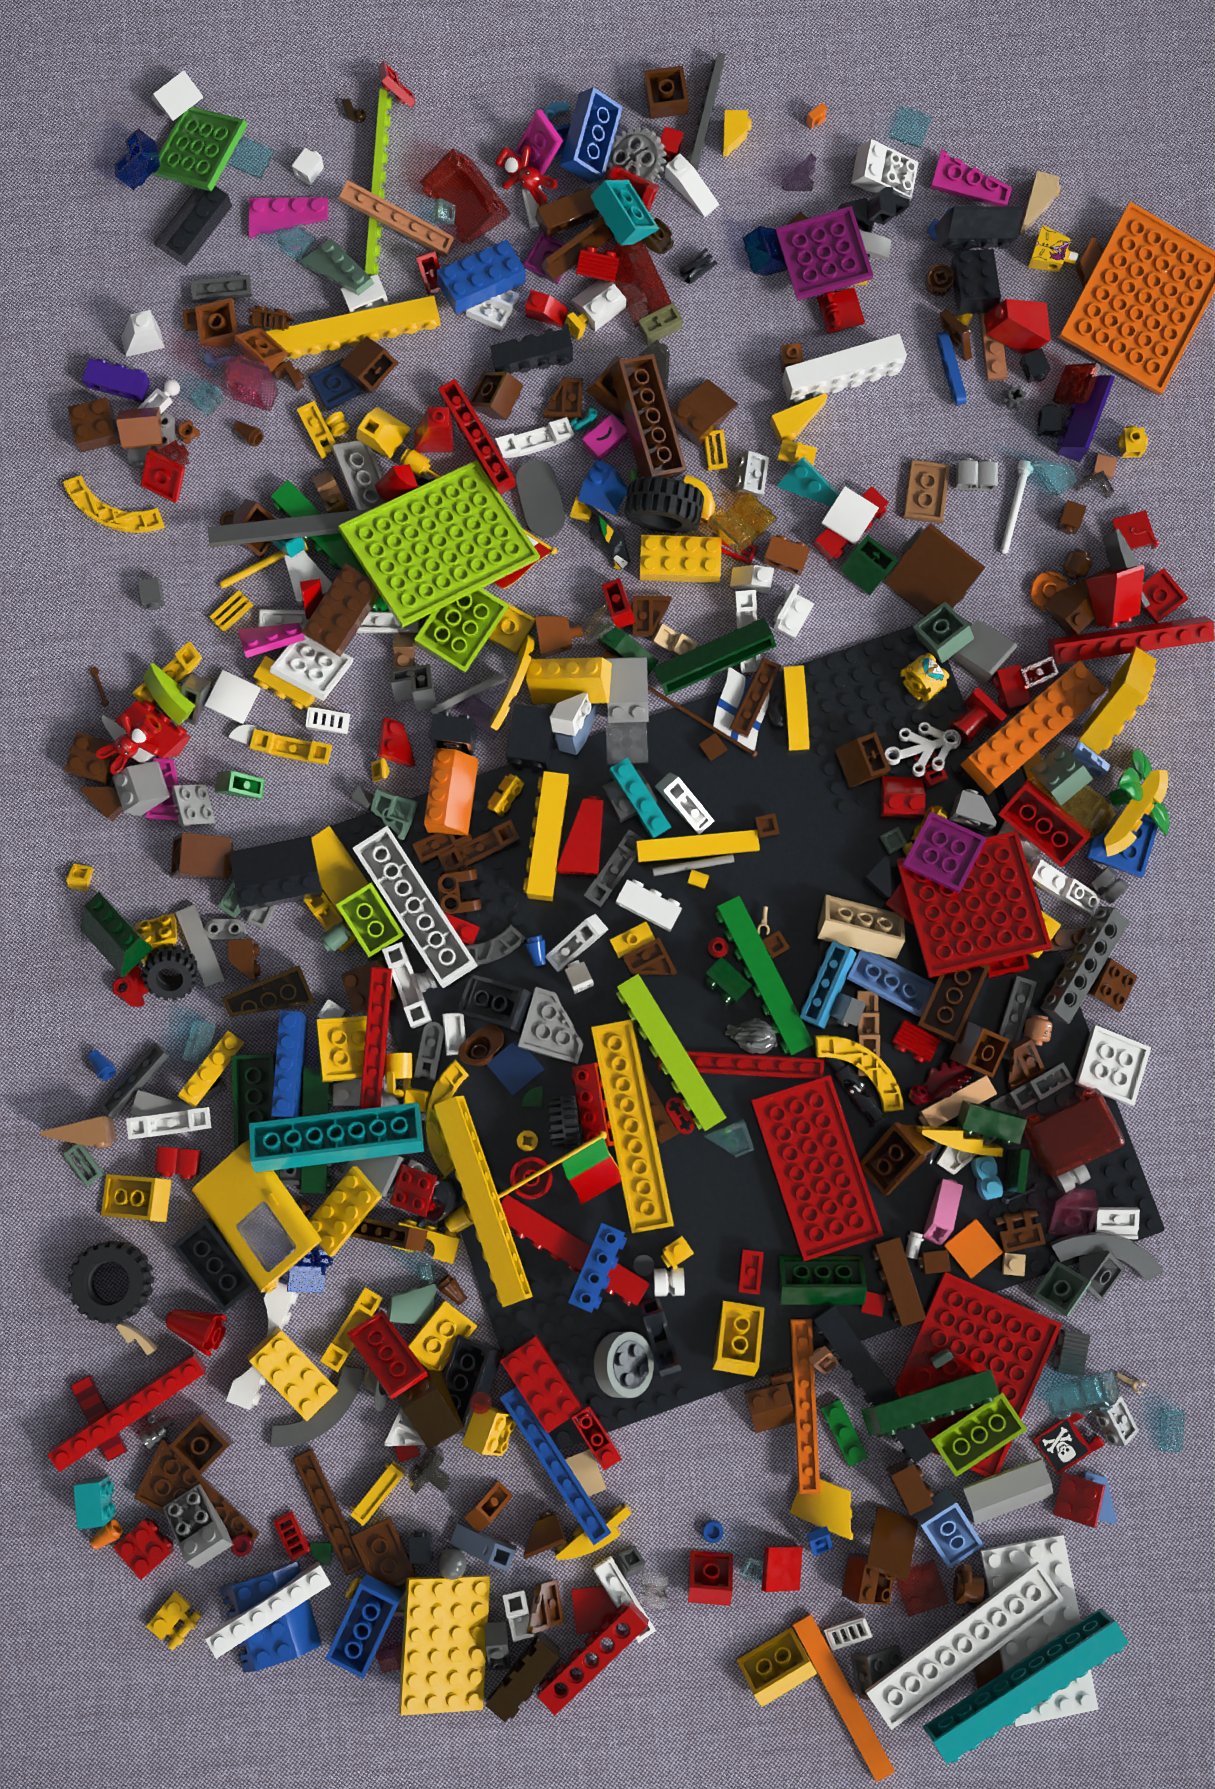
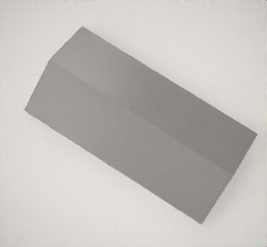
M359 440L332 445L331 448L355 509L372 510L387 503L375 488V484L383 476L372 448Z
M1042 1458L962 1487L975 1525L1054 1496L1052 1482Z

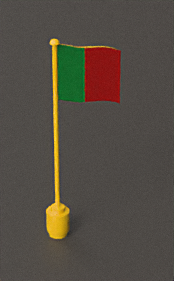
M600 1131V1135L498 1194L499 1199L561 1162L566 1177L578 1194L580 1205L621 1182L619 1168L610 1155L604 1140L607 1137L606 1132ZM467 1204L454 1210L445 1218L446 1227L451 1233L460 1232L474 1224L469 1217V1207Z

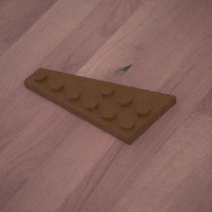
M163 1438L134 1499L165 1513L163 1510L164 1506L200 1484L224 1523L231 1541L236 1535L244 1533L252 1538L254 1545L259 1531L202 1475L198 1477L169 1447L170 1443Z

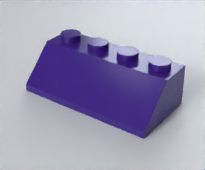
M1087 376L1084 382L1079 383L1076 391L1079 396L1071 404V417L1066 418L1063 426L1066 431L1064 435H1060L1056 445L1059 447L1058 455L1080 462L1090 447L1115 376Z

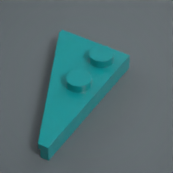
M802 457L777 485L778 488L829 506H833L840 495L805 457Z

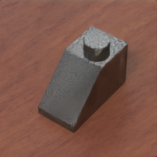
M655 340L639 356L654 354L663 388L666 390L668 388L670 351L664 343L660 344L658 340Z

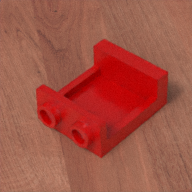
M618 165L609 169L605 180H629L647 210L650 211L659 189L658 185Z

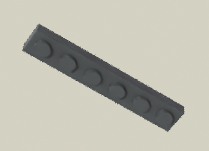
M718 52L716 60L713 59L710 72H713L712 78L708 77L706 89L708 94L703 95L701 107H704L703 113L699 112L697 125L700 126L698 131H694L692 141L695 143L694 149L690 148L688 160L691 161V165L695 170L699 168L724 68L725 54Z

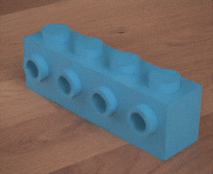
M832 941L831 946L826 951L825 960L818 970L816 981L810 988L809 997L801 1009V1019L825 1029L838 993L843 987L857 954L851 948Z

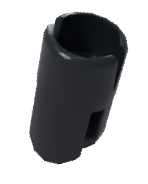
M707 248L680 267L681 277L690 273L684 280L688 284H692L718 264L714 260L704 269L701 268L713 258L709 254L697 262L698 259L708 252Z

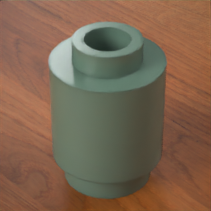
M340 922L338 925L332 926L321 936L323 940L320 943L328 952L331 949L335 952L349 940L348 937L352 934Z

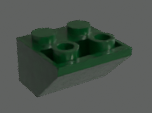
M867 535L854 549L839 571L870 596L895 568L898 559Z
M723 957L704 975L706 978L704 982L711 989H718L721 992L719 996L727 1004L731 1002L734 1005L752 986Z

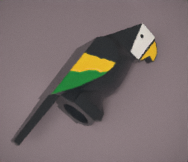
M585 503L600 520L589 531L590 538L599 540L603 549L613 556L614 569H624L631 562L625 543V535L595 507Z

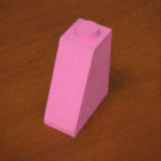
M942 1179L937 1186L922 1238L924 1240L942 1245L954 1229L963 1185L957 1184L956 1181L951 1179Z

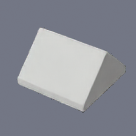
M185 71L178 74L151 97L152 101L172 121L203 98Z

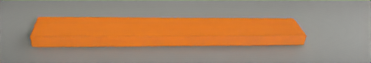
M790 1319L798 1494L820 1493L815 1373L814 1366L809 1361L813 1353L812 1319Z
M811 1613L795 1621L792 1625L874 1779L878 1782L891 1775L895 1770Z

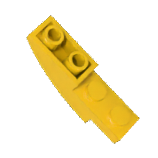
M626 1503L623 1506L619 1504L610 1512L612 1515L605 1523L612 1533L595 1545L592 1544L582 1526L577 1528L572 1533L574 1536L568 1542L565 1540V1543L556 1547V1559L564 1560L580 1557L612 1542L621 1535V1531L617 1526L632 1514L629 1506Z

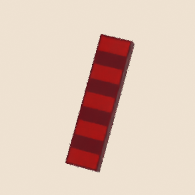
M91 1375L70 1386L88 1422L107 1410ZM119 1432L100 1444L108 1462L128 1451Z

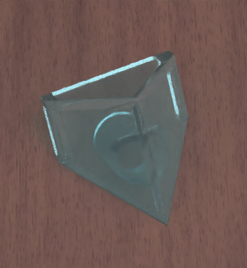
M744 1119L704 1136L733 1154L735 1158L754 1150Z

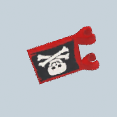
M1080 1407L1075 1408L1066 1417L1033 1438L1057 1475L1105 1445L1104 1440L1100 1436L1094 1437L1087 1444L1074 1425V1422L1085 1417V1413Z

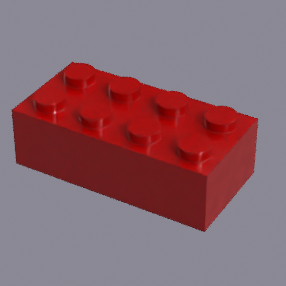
M537 1335L501 1358L500 1362L547 1433L583 1409V1405Z

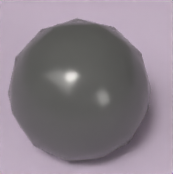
M456 1549L445 1550L440 1554L437 1561L439 1574L448 1580L460 1578L467 1568L464 1554Z

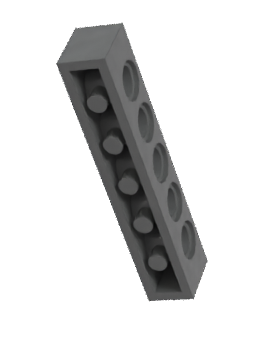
M1100 906L1096 911L1090 925L1086 928L1080 942L1076 945L1074 952L1066 962L1051 991L1046 996L1041 1009L1054 1021L1070 1024L1128 925L1129 921L1115 908Z

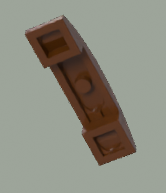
M512 820L492 828L493 830L459 847L455 846L439 854L438 857L444 870L461 869L520 839Z

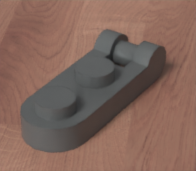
M430 1022L423 1029L415 1078L421 1079V1077H426L431 1081L436 1080L444 1037V1029L437 1022ZM424 1062L431 1064L430 1070L423 1069Z

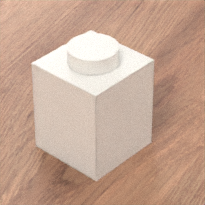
M305 148L292 165L295 176L312 185L324 168L322 157L318 152Z

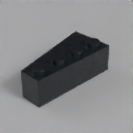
M568 324L561 325L562 329L554 332L552 328L544 330V334L540 336L526 335L519 342L517 339H512L491 345L495 372H508L509 374L514 372L526 373L535 368L547 369L552 365L564 366L573 362V346Z

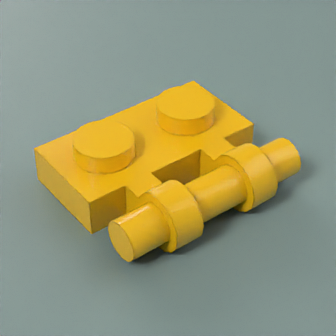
M175 1591L146 1627L161 1641L168 1634L171 1640L167 1646L169 1649L174 1650L177 1645H181L184 1642L187 1633L198 1625L197 1621L202 1615L196 1610L192 1615H189L186 1611L190 1608L191 1604ZM181 1619L184 1625L178 1631L174 1626Z

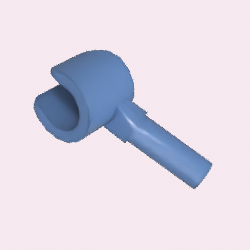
M211 352L203 356L204 362L209 368L215 367L217 363L233 360L232 355L215 358Z

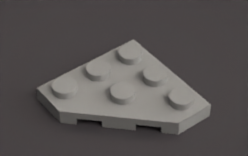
M535 987L518 1047L577 1065L583 1048L582 1040L576 1033L556 993Z

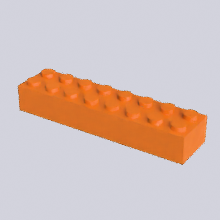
M1079 660L972 753L961 766L984 792L989 795L1105 693L1107 689Z

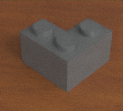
M430 664L390 671L395 702L414 699L416 711L437 708Z

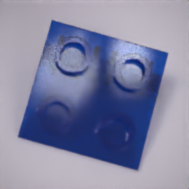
M311 1250L288 1270L287 1292L324 1293L326 1268L333 1264V1258L328 1256L324 1250Z

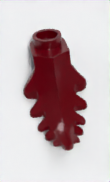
M951 1061L950 1067L946 1062L941 1063L940 1070L936 1067H932L929 1070L927 1080L923 1085L912 1086L908 1096L917 1105L933 1103L937 1098L950 1097L953 1094L952 1089L962 1088L960 1082L967 1083V1079H971L974 1076V1070L960 1063L956 1065L955 1061Z

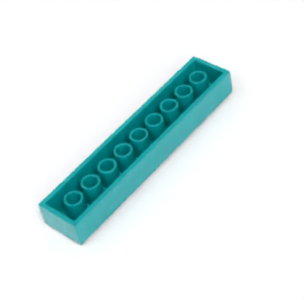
M1100 1608L922 1727L947 1765L954 1763L967 1751L976 1749L985 1739L994 1737L1003 1727L1012 1725L1022 1714L1030 1713L1034 1706L1040 1702L1048 1701L1052 1694L1058 1690L1067 1688L1070 1682L1076 1678L1085 1676L1088 1670L1094 1666L1103 1664L1106 1658L1112 1654L1121 1652L1129 1642L1117 1622Z

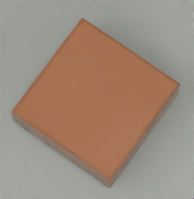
M1097 454L1092 475L1112 479L1117 458Z

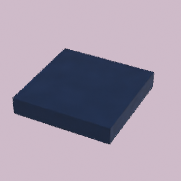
M344 358L308 375L327 411L362 394L358 383L339 366L344 361Z
M519 1038L515 1039L487 1064L512 1096L545 1070L529 1050L518 1047Z

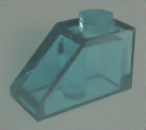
M1043 460L1030 463L1050 496L1061 495L1078 481L1074 476V470L1067 464Z

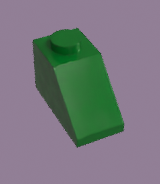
M235 771L217 772L215 792L236 797L262 799L265 779Z

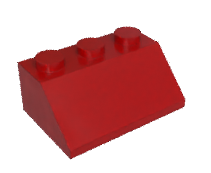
M148 700L134 702L114 721L125 730L121 721L123 714L129 716L133 727L145 715H153L161 724L162 731L152 737L147 743L158 748L159 753L157 755L162 759L179 756L191 738L183 726L174 724L166 713H160L155 709L156 706Z

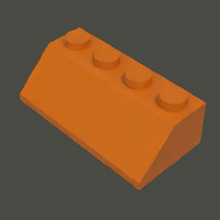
M435 748L424 820L428 833L468 835L479 762L477 758L456 749Z

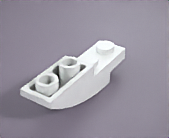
M1035 859L1030 875L1038 887L1071 906L1094 915L1101 900L1100 895L1076 879L1068 878L1043 860Z

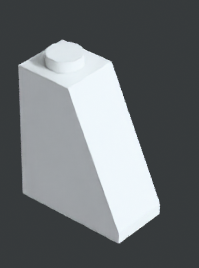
M150 310L130 315L121 336L126 357L165 348L161 329Z
M301 551L292 558L285 555V561L298 605L303 606L300 582L320 578L322 595L324 597L332 583L305 551Z

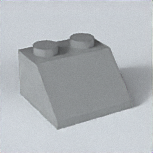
M157 761L126 767L112 777L123 811L126 813L141 816L170 797L159 762Z
M971 789L962 790L955 797L949 817L950 821L984 832H989L996 826V820L983 796L978 795L977 791Z

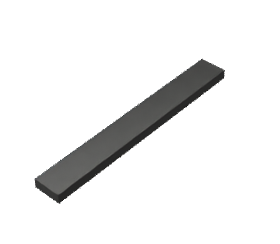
M370 509L208 527L209 545L211 548L340 533L338 530L339 525L370 511Z

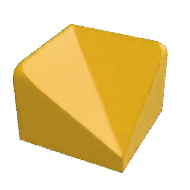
M408 1088L405 1091L403 1104L419 1103L420 1112H426L431 1092Z

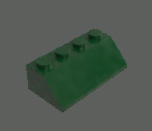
M100 892L84 905L81 931L124 978L153 947L120 910Z
M822 1255L807 1261H803L802 1256H779L781 1305H865L867 1283L863 1255Z

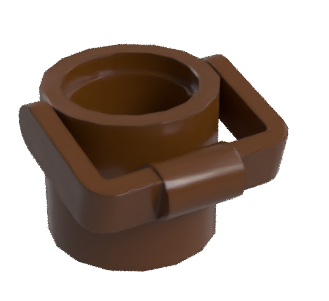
M962 1563L955 1570L953 1600L956 1601L957 1605H963L964 1603L980 1605L984 1595L983 1576L972 1575L971 1565Z

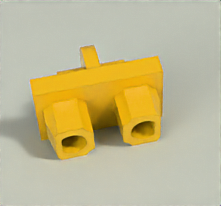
M783 439L777 460L796 464L802 457H805L813 466L817 448L804 445L802 442L796 443Z

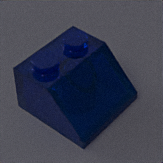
M759 226L743 237L744 248L748 254L750 267L754 274L768 276L787 270L775 229Z

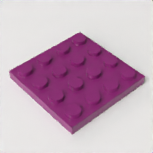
M852 206L775 228L797 301L873 279L872 268Z

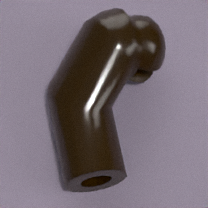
M350 99L342 101L347 119L357 123L365 121L366 112L363 109L361 111L360 109L355 110Z

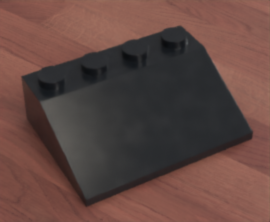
M311 835L229 852L235 890L241 912L323 895Z

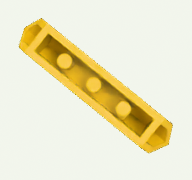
M1167 770L1151 771L1141 785L1143 790L1142 799L1140 801L1131 799L1104 838L1107 856L1115 855L1129 847L1137 838L1132 831L1136 832L1143 823L1141 818L1144 814L1148 815L1154 807L1152 802L1161 804L1168 786Z

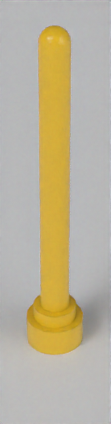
M303 538V541H304L305 546H306V548L304 549V551H307V550H309V548H308V546H307V544H306V542H305V540H304V538ZM280 550L220 581L219 585L221 588H226L279 561L286 554Z

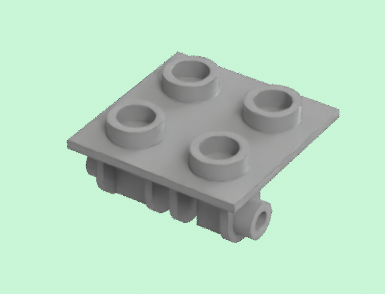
M206 784L173 786L171 796L175 804L174 808H178L175 813L179 814L177 816L178 824L181 825L182 829L188 828L190 825L216 823Z

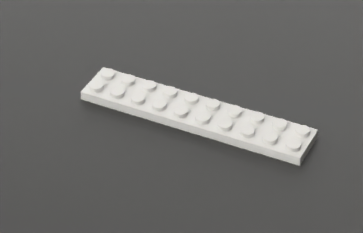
M1036 1562L865 1690V1692L892 1730L1062 1602L1064 1598L1040 1563Z

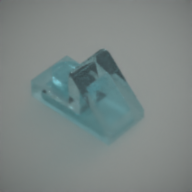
M301 227L279 235L277 243L283 246V252L295 261H299L312 245L315 237Z
M748 1552L738 1572V1576L762 1586L763 1561Z

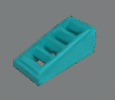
M302 537L271 541L290 558L306 548Z

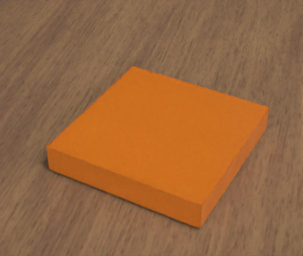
M974 1219L943 1245L971 1279L1003 1253L977 1219Z

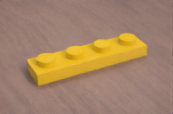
M227 1031L180 1091L178 1097L195 1108L232 1061L231 1056L236 1055L245 1042Z

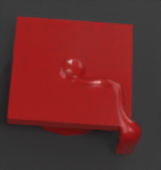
M1146 510L1111 520L1114 530H1120L1131 550L1150 544L1151 549L1158 547L1159 541L1155 539Z

